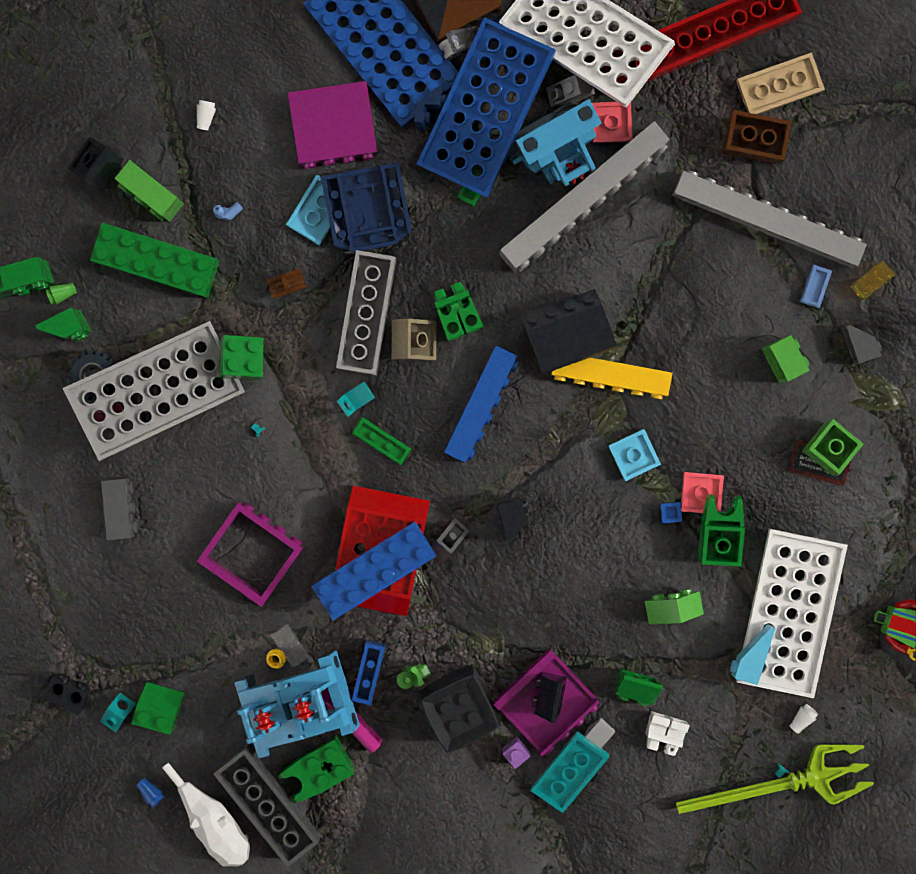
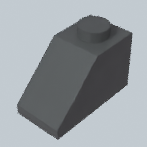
M851 325L841 328L853 364H860L881 356V345L874 336Z
M454 518L431 545L436 553V557L433 559L439 565L453 553L469 532L457 519Z

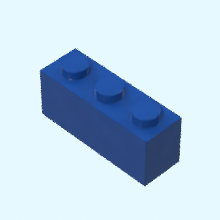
M367 639L352 701L371 705L386 644Z

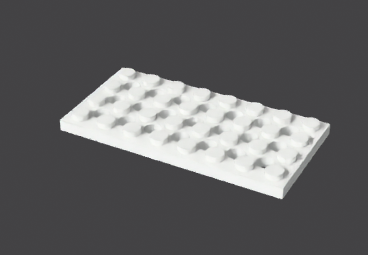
M516 0L499 21L500 25L556 49L553 61L624 107L629 105L675 45L674 40L610 0H569L566 2L562 0H542L544 3L540 7L533 5L537 0ZM584 4L587 6V9L585 11H578L577 7ZM552 10L559 11L556 17L549 16ZM597 14L603 16V19L598 22L592 18ZM526 15L532 17V19L529 22L521 21V19ZM568 20L575 21V24L572 27H567L564 25L565 22ZM616 24L619 26V29L612 32L608 30L609 26ZM541 25L548 27L545 32H538L537 28ZM583 30L591 31L588 37L580 35ZM629 34L635 36V39L631 42L624 40ZM557 35L563 36V40L558 43L554 42L553 38ZM599 40L607 41L604 47H598L596 44ZM573 45L579 47V50L575 53L568 51ZM643 45H650L652 47L648 52L641 51ZM616 50L623 52V55L618 58L612 54ZM589 55L595 57V60L591 63L584 61ZM633 60H637L640 63L636 68H631L628 64ZM603 66L611 67L608 73H602L600 69ZM620 76L627 77V81L623 84L618 83L616 80Z
M774 529L768 530L743 649L763 629L765 624H772L775 632L758 685L736 679L737 683L814 698L848 545ZM782 547L789 548L790 553L787 557L780 556V549ZM807 551L809 553L806 561L799 559L800 552ZM821 555H827L828 562L825 565H820L818 562ZM777 567H785L786 571L783 576L776 575ZM798 570H803L805 573L802 580L795 579V573ZM817 574L824 576L821 584H815L814 577ZM780 585L781 593L776 596L773 595L771 592L772 587ZM794 589L800 590L801 594L798 599L791 598V592ZM813 593H818L820 596L817 603L810 602V596ZM775 604L777 612L772 615L768 614V606ZM790 608H794L796 616L790 619L786 613ZM809 612L815 613L816 617L813 622L806 621V615ZM790 627L792 629L791 636L783 637L782 631ZM806 631L811 633L809 641H803L801 638L802 634ZM785 646L788 648V653L786 656L781 657L778 655V650ZM804 650L807 652L806 659L798 660V653ZM783 666V674L775 675V667ZM796 670H802V678L794 679L793 673Z

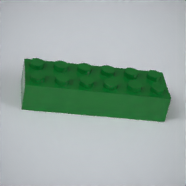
M105 223L101 224L90 259L94 263L205 298L209 297L220 262L216 258Z

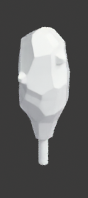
M169 763L164 765L162 768L178 787V792L189 817L190 828L194 830L198 839L206 847L209 855L215 858L222 866L243 865L249 857V837L243 834L232 815L222 803L204 794L190 782L184 783Z

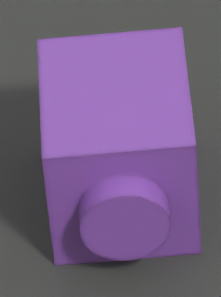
M517 736L502 748L503 755L515 769L530 757L529 750Z

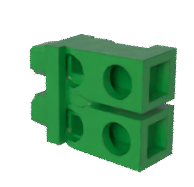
M461 282L451 285L454 293L451 297L447 298L444 289L434 292L435 307L448 342L464 336V331L458 319L459 316L467 335L483 329V324L468 290L465 291Z

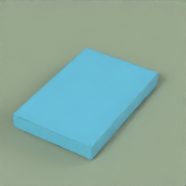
M316 175L286 223V226L319 246L331 228L321 178Z

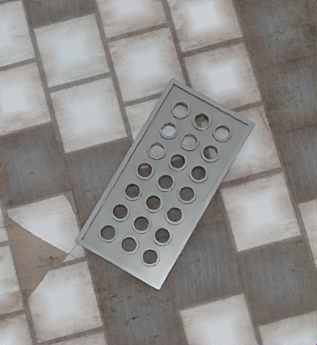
M210 321L63 388L98 461L245 393L239 379L221 378L224 382L223 387L218 389L213 386V379L219 378L220 340ZM198 342L204 343L206 351L203 353L197 352L195 344ZM179 351L187 352L188 359L186 361L178 360L177 353ZM161 359H167L170 362L168 369L163 370L159 367L158 363ZM206 360L214 362L215 368L208 371L204 368ZM142 368H150L152 375L149 378L142 377L140 374ZM189 368L195 369L197 377L194 379L187 378L186 370ZM124 376H131L134 383L126 387L122 384V378ZM170 377H176L179 380V385L172 388L168 385L167 380ZM105 385H113L115 392L112 395H106L103 392ZM152 385L160 387L161 393L158 396L150 394L149 388ZM197 386L205 388L206 394L203 397L196 396L194 390ZM87 393H94L97 399L93 404H88L84 400ZM133 394H140L143 401L135 405L131 402V396ZM183 394L188 398L186 405H179L176 398L178 395ZM116 402L122 403L124 405L123 412L115 413L112 410V405ZM161 403L169 405L170 411L167 414H161L158 411V406ZM96 411H103L106 415L105 420L102 422L95 421L93 418ZM145 411L149 412L152 417L147 423L140 420V414ZM125 420L131 421L133 423L132 430L124 431L121 428V423ZM105 429H112L115 433L114 438L111 440L104 439L102 436Z

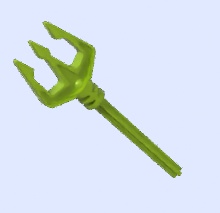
M818 744L813 747L807 768L803 770V773L799 770L796 775L793 772H789V775L785 778L676 802L678 814L786 789H792L796 792L799 787L804 790L806 785L809 788H813L828 803L837 804L872 786L874 783L872 781L856 782L852 789L833 793L829 785L831 780L848 772L857 773L868 767L869 764L851 763L849 766L825 767L824 755L840 750H845L852 754L863 749L864 746Z

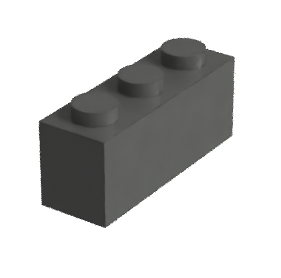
M129 478L101 481L107 540L135 537L134 533H137L136 521H133L135 504L131 502V494H133L132 482L129 481Z

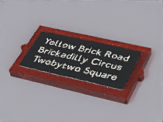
M796 440L793 453L790 454L791 461L788 471L845 485L847 474L850 472L849 466L851 461L840 475L832 476L802 451L808 442Z

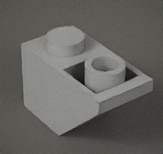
M576 75L546 88L551 107L579 101L595 94L593 86Z

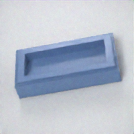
M812 265L800 303L820 308L832 273L831 270Z

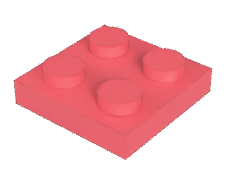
M618 102L592 103L602 124L593 128L597 136L592 140L593 144L630 142L633 139L631 102L627 107Z
M683 472L681 511L703 513L707 495L713 494L716 510L721 512L724 475Z

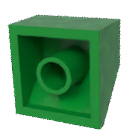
M69 308L35 325L38 330L62 338L76 340L77 342L88 337L87 334L92 332L82 311L75 308Z
M620 669L614 692L618 695L617 698L629 701L630 698L637 700V704L648 706V704H655L663 685L656 678Z
M146 682L137 703L132 724L170 735L175 729L185 692Z

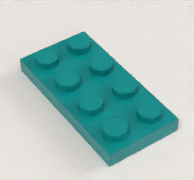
M577 731L534 783L531 791L563 813L607 761L609 753Z

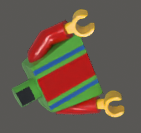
M907 599L896 602L894 606H888L886 613L877 610L874 615V622L882 624L881 632L885 634V640L894 650L906 656L909 655L912 660L916 661L913 657L916 649H911V647L915 648L916 600Z

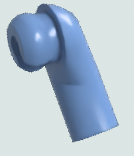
M235 202L230 208L216 205L213 208V213L218 219L231 220L243 210V207L238 202Z

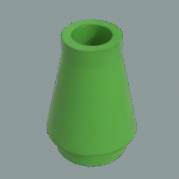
M73 282L50 286L49 289H46L51 305L59 304L72 295L77 294Z

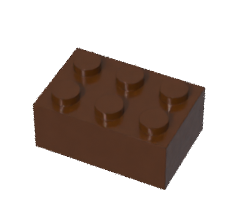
M733 110L728 118L722 154L779 165L785 160L792 121Z

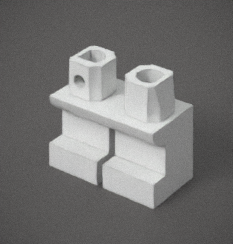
M651 711L645 732L647 736L646 747L657 751L661 741L666 743L664 753L675 756L678 748L683 746V739L690 725L687 721Z

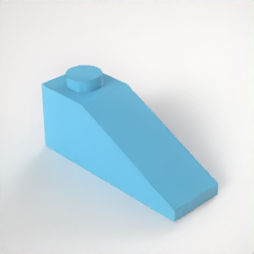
M767 624L737 655L736 660L732 661L730 672H732L731 675L735 679L758 685L775 632V628L772 625Z

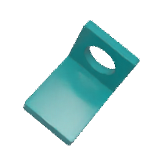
M362 382L341 396L337 402L347 417H349L357 409L373 400L375 396L366 383Z
M119 693L107 708L100 722L112 731L117 732L136 703L122 693ZM124 701L127 703L128 708L122 710L117 706V703Z

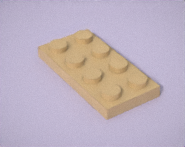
M812 53L736 80L747 113L761 114L825 90Z

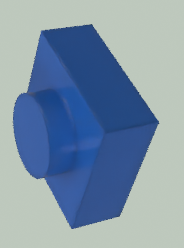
M680 502L660 503L661 523L682 522Z

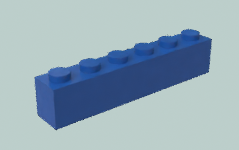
M495 346L444 453L465 463L467 459L472 460L476 451L473 449L475 442L480 443L484 432L481 430L484 424H489L493 414H490L493 406H498L501 396H498L501 388L506 389L510 381L507 376L510 371L514 372L519 362L515 360L517 355Z

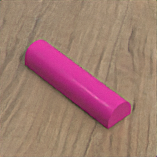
M327 687L321 691L324 705L329 710H332L334 706ZM356 712L360 726L352 735L370 753H373L380 747L383 740Z

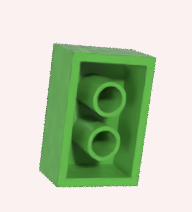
M131 160L127 162L115 177L119 182V188L131 197L135 194L133 199L146 209L150 206L151 209L149 211L161 221L166 219L170 222L184 205L180 199Z

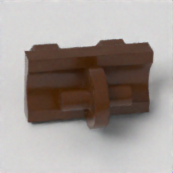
M300 268L266 280L272 299L307 288Z

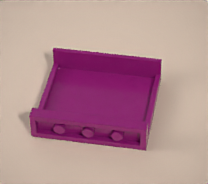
M366 81L288 93L300 167L312 169L317 164L332 166L337 161L351 163L357 158L371 160L374 159V156L378 155Z
M551 648L544 652L493 700V705L503 712L533 744L541 756L545 753L547 755L555 749V744L559 740H565L570 734L569 731L574 726L575 728L580 726L584 721L583 718L588 713L592 714L595 712L600 703L596 696ZM544 672L567 677L561 713L555 723L535 715V708L532 707L534 696H538L539 691L536 688L537 679Z

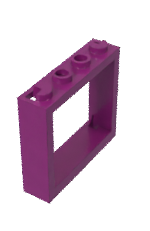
M239 502L197 562L262 607L304 549V546L301 545L303 542L297 537L292 536L291 538L285 534L286 530L278 524L276 526L271 524L269 517L263 513L258 515L254 512L252 505L246 502ZM239 512L294 549L264 594L209 557Z

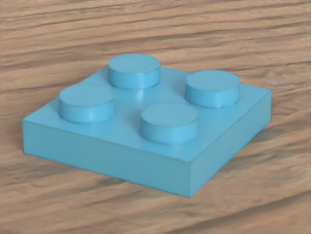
M644 429L608 445L624 481L661 465Z

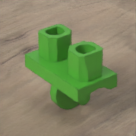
M426 664L406 665L403 667V672L397 676V685L402 689L423 685L422 679L431 675Z

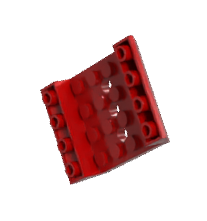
M353 485L335 570L361 555L354 550V546L357 543L364 544L366 552L416 521L424 534L430 500ZM416 569L357 605V607L407 616Z

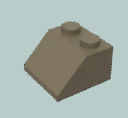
M419 319L392 320L391 359L436 360L437 321Z

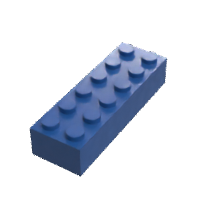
M416 521L317 581L312 585V588L331 619L335 620L435 558L436 553Z

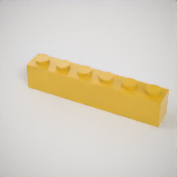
M588 358L550 373L551 376H555L554 380L566 382V378L573 379L575 384L585 385V382L593 383V387L604 389L605 386H611L613 391L624 392V389L632 390L631 394L643 396V393L651 394V398L661 400L663 396L669 395L672 378L671 372L595 358Z

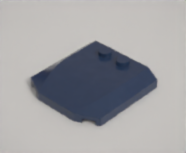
M399 162L320 177L334 246L354 252L356 250L364 251L395 245L412 231Z

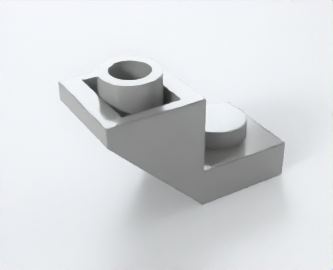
M600 718L588 727L584 736L602 748L615 733V730Z

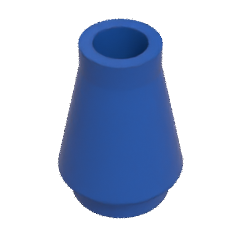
M146 778L136 785L147 806L150 805L154 808L164 799L163 792L147 781Z

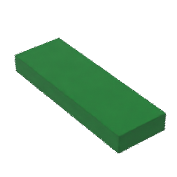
M364 417L360 419L352 432L353 435L399 465H402L411 451V448Z

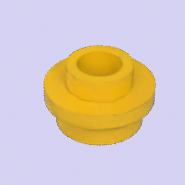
M272 649L267 654V664L271 668H281L286 662V656L283 651Z

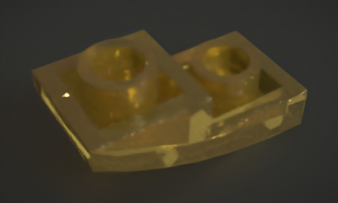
M882 260L850 287L864 301L896 274Z

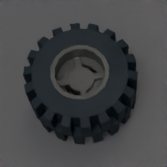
M99 351L83 352L80 354L81 357L74 359L75 364H70L72 372L68 371V376H71V379L68 380L69 384H73L115 365L118 360L107 353ZM107 384L103 387V392L106 395H112L115 392V387ZM87 393L84 399L96 401L97 397L94 393Z

